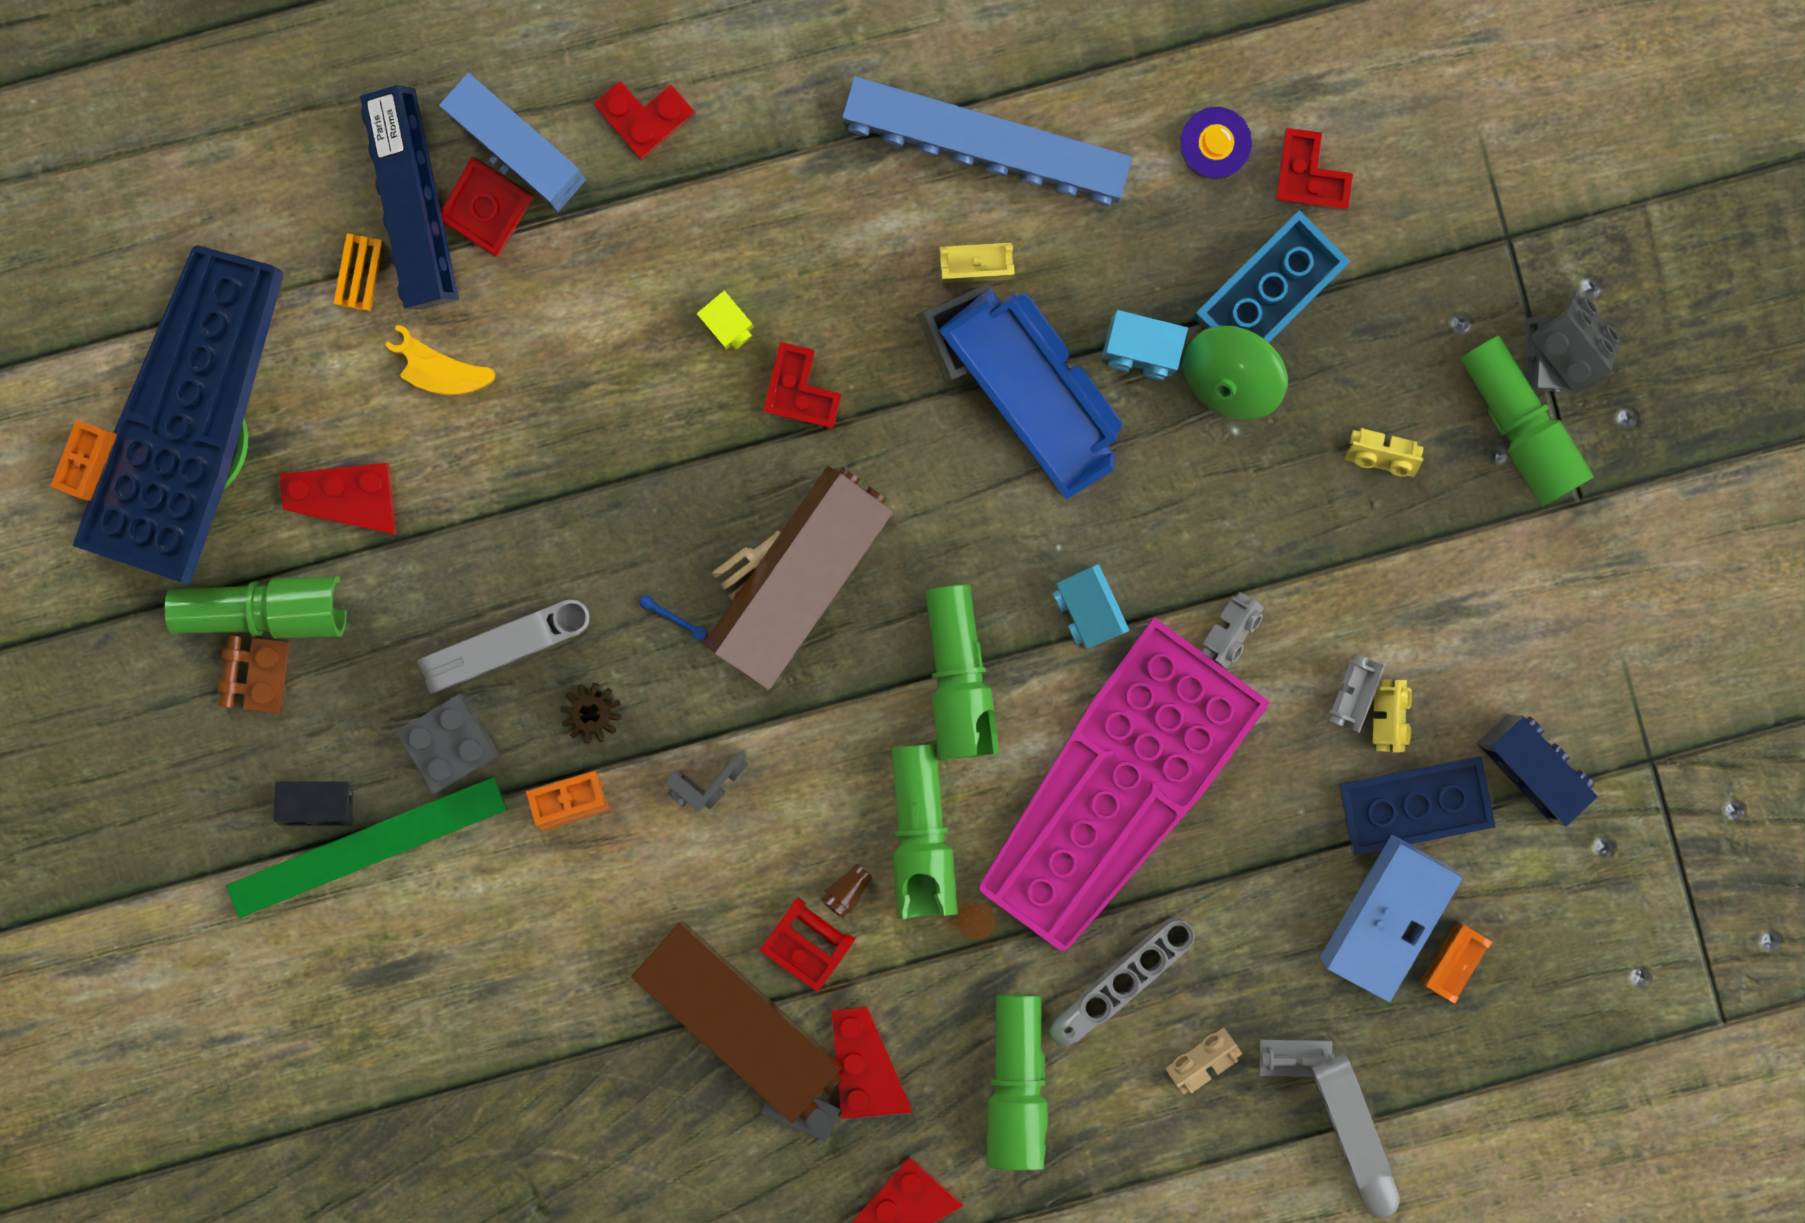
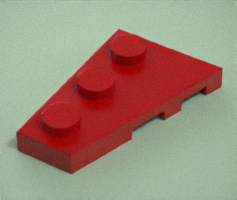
M389 463L279 474L283 510L397 535Z
M909 1156L850 1223H935L961 1208L963 1203Z

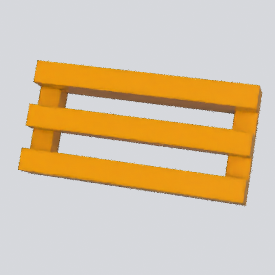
M346 234L334 305L371 312L384 246L383 240ZM359 244L349 300H346L345 294L354 246ZM371 246L373 247L364 299L363 303L357 302L367 247Z

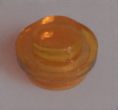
M973 903L962 910L959 916V926L967 937L976 940L983 939L993 931L995 917L991 909L986 905Z

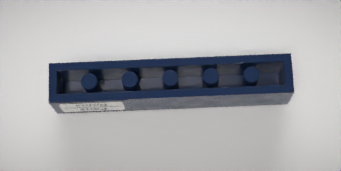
M394 85L361 95V117L367 128L370 142L368 151L374 162L377 176L375 182L376 189L382 200L384 210L383 223L389 234L391 244L390 257L396 268L399 282L397 291L400 300L403 302L404 309L423 310L459 300L416 89Z

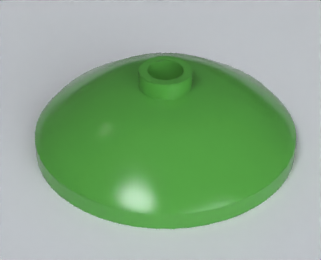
M1215 326L1205 329L1191 340L1183 356V373L1190 390L1202 404L1222 416L1237 420H1255L1265 417L1280 405L1286 394L1288 375L1283 360L1266 340L1249 330L1235 326Z

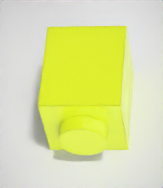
M725 290L697 313L701 321L726 350L731 346L738 349L752 337L749 331L754 328L753 324Z

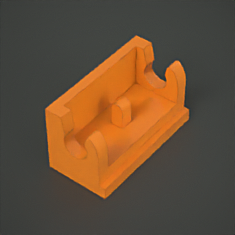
M76 419L50 487L90 501L117 434Z
M596 770L526 791L535 826L541 831H546L611 811L609 801L603 792V782L597 775Z
M1456 921L1421 978L1420 983L1455 1004L1460 992L1486 949L1492 944V941Z

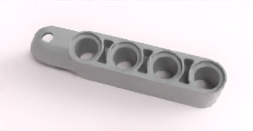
M565 600L417 660V663L425 677L429 693L433 694L581 634L589 626L590 612L586 605L580 601Z
M1171 917L1162 922L1090 985L1075 1003L1057 1017L1052 1023L1049 1032L1054 1042L1058 1046L1076 1043L1096 1025L1108 1021L1190 949L1195 939L1192 927L1185 920L1178 917ZM1174 926H1182L1186 930L1185 939L1179 944H1172L1168 941V931ZM1151 949L1156 950L1159 954L1157 964L1149 968L1143 967L1140 963L1143 952ZM1122 973L1129 974L1132 977V983L1127 990L1117 991L1113 988V981L1117 975ZM1094 997L1102 998L1105 1001L1104 1010L1097 1015L1086 1012L1087 1002ZM1072 1027L1069 1033L1064 1032L1065 1028Z
M1344 1053L1332 1058L1331 1061L1312 1066L1311 1070L1362 1203L1374 1217H1389L1396 1212L1399 1206V1193L1357 1078Z

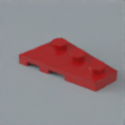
M868 1006L832 1009L836 1060L843 1065L842 1069L838 1072L842 1077V1080L838 1083L841 1119L912 1113L911 1104L904 1092Z

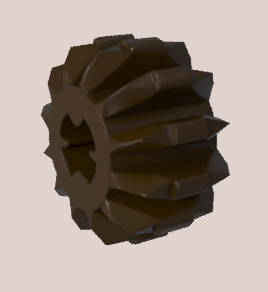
M592 683L590 695L584 684L578 685L577 689L581 698L579 699L575 694L569 692L566 698L574 704L573 707L561 706L560 708L561 712L571 713L572 718L562 721L563 727L572 724L576 725L570 734L572 738L578 737L583 730V741L585 744L591 743L593 731L599 742L605 741V734L602 728L614 734L617 729L609 720H622V714L611 713V708L621 705L620 700H613L610 703L606 701L613 692L610 688L605 689L601 696H599V683ZM597 705L600 710L596 712V714H600L599 720L592 719L587 722L583 715L587 714L583 712L584 706L592 707Z

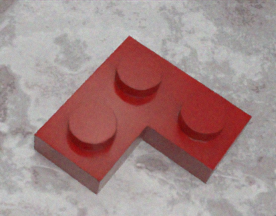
M620 80L593 103L596 109L640 160H643L695 115V111L672 85H669L649 104L643 107Z
M1292 128L1285 129L1275 201L1343 211L1348 210L1353 173L1318 168L1322 132Z
M780 342L763 412L834 429L842 393L807 385L815 350Z

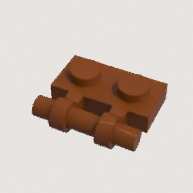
M228 634L226 648H222L221 659L224 660L222 680H218L217 691L220 692L219 706L233 708L235 694L245 695L243 709L282 713L291 642L252 637L250 651L240 650L242 636ZM239 661L249 663L246 683L236 682Z

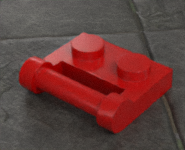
M797 897L759 951L816 992H819L856 938L848 932L845 935L805 907L806 902ZM796 918L835 945L836 948L832 954L829 955L791 927L793 921Z

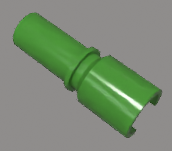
M1500 335L1460 358V361L1488 405V413L1498 428V433L1501 437L1506 435L1510 442L1507 454L1519 474L1526 480L1530 490L1542 507L1595 477L1560 420L1550 419L1546 412L1550 409L1549 406L1541 404Z
M340 576L272 578L266 586H262L260 582L255 581L251 582L248 586L172 588L166 594L164 606L166 625L171 634L250 632L252 636H261L264 631H267L273 638L341 637L346 626L347 611L333 608L334 587L336 583H340Z
M956 585L926 590L936 673H932V680H937L938 685L931 698L939 761L999 753L992 689L982 679V674L986 673V667L982 666L980 643L977 640L971 586Z
M937 744L892 748L898 831H894V837H899V847L892 853L897 919L958 914L953 849L944 842V833H948V827L943 828Z
M996 994L995 1077L990 1078V1084L995 1085V1093L987 1100L986 1166L989 1168L1002 1170L1044 1169L1045 1135L1048 1128V1101L1040 1094L1041 1086L1045 1085V1055L1041 1052V995Z

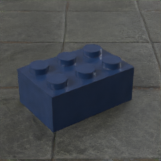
M1507 714L1476 744L1549 822L1567 827L1598 797L1591 789L1595 784L1583 771L1579 769L1576 772L1566 763L1570 759L1569 756L1556 743L1551 745L1541 736L1545 731L1532 717L1525 718L1523 715Z

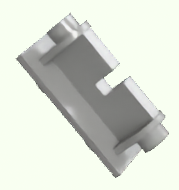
M1241 592L1236 597L1232 596L1219 617L1229 623L1230 626L1226 630L1215 624L1202 644L1205 647L1202 652L1212 660L1216 658V661L1227 669L1229 664L1236 662L1244 649V644L1242 643L1248 633L1254 632L1260 625L1263 618L1261 612L1264 607L1255 599L1251 601V598Z
M1355 654L1353 660L1349 659L1348 661L1349 667L1342 682L1344 687L1342 691L1339 690L1332 710H1329V714H1332L1329 721L1360 733L1386 665Z
M1260 1039L1259 1076L1314 1077L1311 1070L1312 1066L1322 1062L1326 1063L1335 1057L1332 1054V1041Z

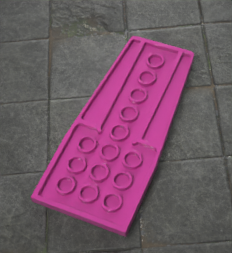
M1153 617L1088 705L979 884L981 893L1061 951L1068 950L1208 789L1271 702Z

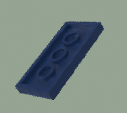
M1481 756L1338 784L1353 855L1383 850L1391 834L1409 844L1496 827Z

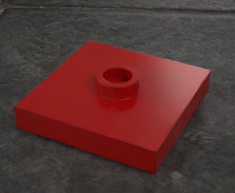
M471 157L441 209L443 224L493 256L499 257L535 195L476 157Z

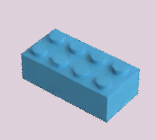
M1299 210L1192 318L1204 330L1215 326H1235L1249 330L1269 343L1351 261Z

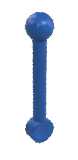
M644 595L640 598L639 603L643 609H652L690 631L697 640H702L706 637V629L703 626L695 627L654 603L653 598L649 595Z

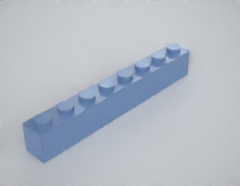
M854 76L842 117L843 124L848 125V131L854 134L868 136L869 132L882 135V141L892 145L903 146L904 142L917 145V151L926 155L937 156L938 152L952 155L951 160L955 163L972 166L973 162L986 165V171L992 174L1007 176V173L1010 172L1021 175L1020 180L1030 185L1041 186L1042 182L1055 185V191L1065 195L1076 196L1077 192L1090 195L1091 202L1103 206H1110L1111 202L1118 204L1132 161V156L856 76Z

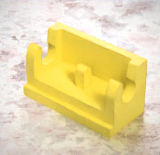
M1011 243L939 247L941 283L1010 280L1014 278L1013 245Z

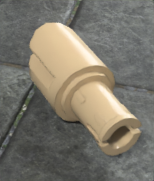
M778 530L754 550L744 547L711 572L714 578H717L741 559L745 561V565L720 583L723 590L737 582L748 572H753L757 568L762 558L779 536L780 532ZM746 582L728 595L732 601Z

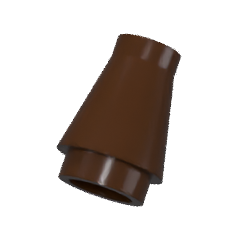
M855 864L850 871L824 890L826 894L821 901L843 919L847 913L852 914L868 882L873 877L861 866Z

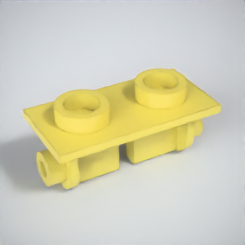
M1361 428L1360 431H1352L1350 437V444L1352 445L1345 456V460L1355 462L1360 467H1375L1390 471L1396 476L1414 477L1424 461V458H1421L1423 447L1418 446L1417 441L1392 436L1389 447L1383 446L1385 434L1364 428Z
M1380 679L1374 695V711L1387 712V719H1373L1372 744H1376V751L1390 752V745H1393V752H1405V745L1410 743L1411 727L1409 723H1406V709L1411 707L1412 691L1410 687H1407V680H1395V687H1392V680Z

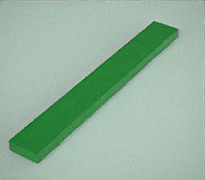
M492 777L225 886L238 918H242L507 811L508 808L496 778Z

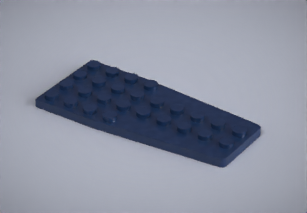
M199 245L192 248L113 433H116L117 436L92 498L87 503L72 546L184 584H191L232 464L283 280L282 270L270 264Z

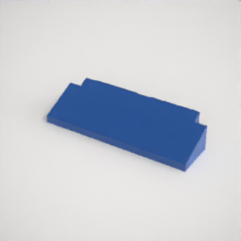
M989 288L940 328V333L1066 500L1114 470L1116 456L1108 445L1117 440V434L1122 428V421L1085 370L1079 366L1069 368L1065 362L1069 356L1068 347L1030 296L1027 294L1016 296L1013 292L1003 301H1000L993 290Z

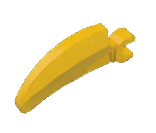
M396 325L394 328L396 332L404 336V341L401 345H393L388 341L385 343L390 352L403 354L408 359L406 368L400 374L401 378L414 387L429 393L446 396L468 394L491 384L496 377L494 370L491 368L459 362L433 350L413 338L403 326Z

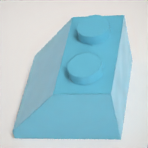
M1099 564L1055 583L1058 591L1052 593L1061 613L1067 610L1073 623L1068 625V629L1076 645L1083 643L1084 648L1089 649L1130 631Z

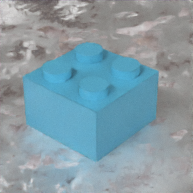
M1117 310L1111 317L1101 359L1109 361L1108 367L1128 372L1129 368L1134 367L1144 370L1143 376L1164 380V377L1172 376L1178 370L1188 327Z

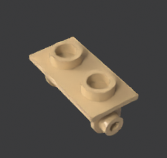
M1222 1028L1218 1032L1207 1036L1201 1044L1188 1053L1178 1056L1165 1069L1183 1095L1189 1091L1192 1094L1211 1080L1206 1071L1207 1068L1212 1066L1217 1075H1219L1231 1065L1237 1063V1058L1242 1055V1052L1225 1028Z

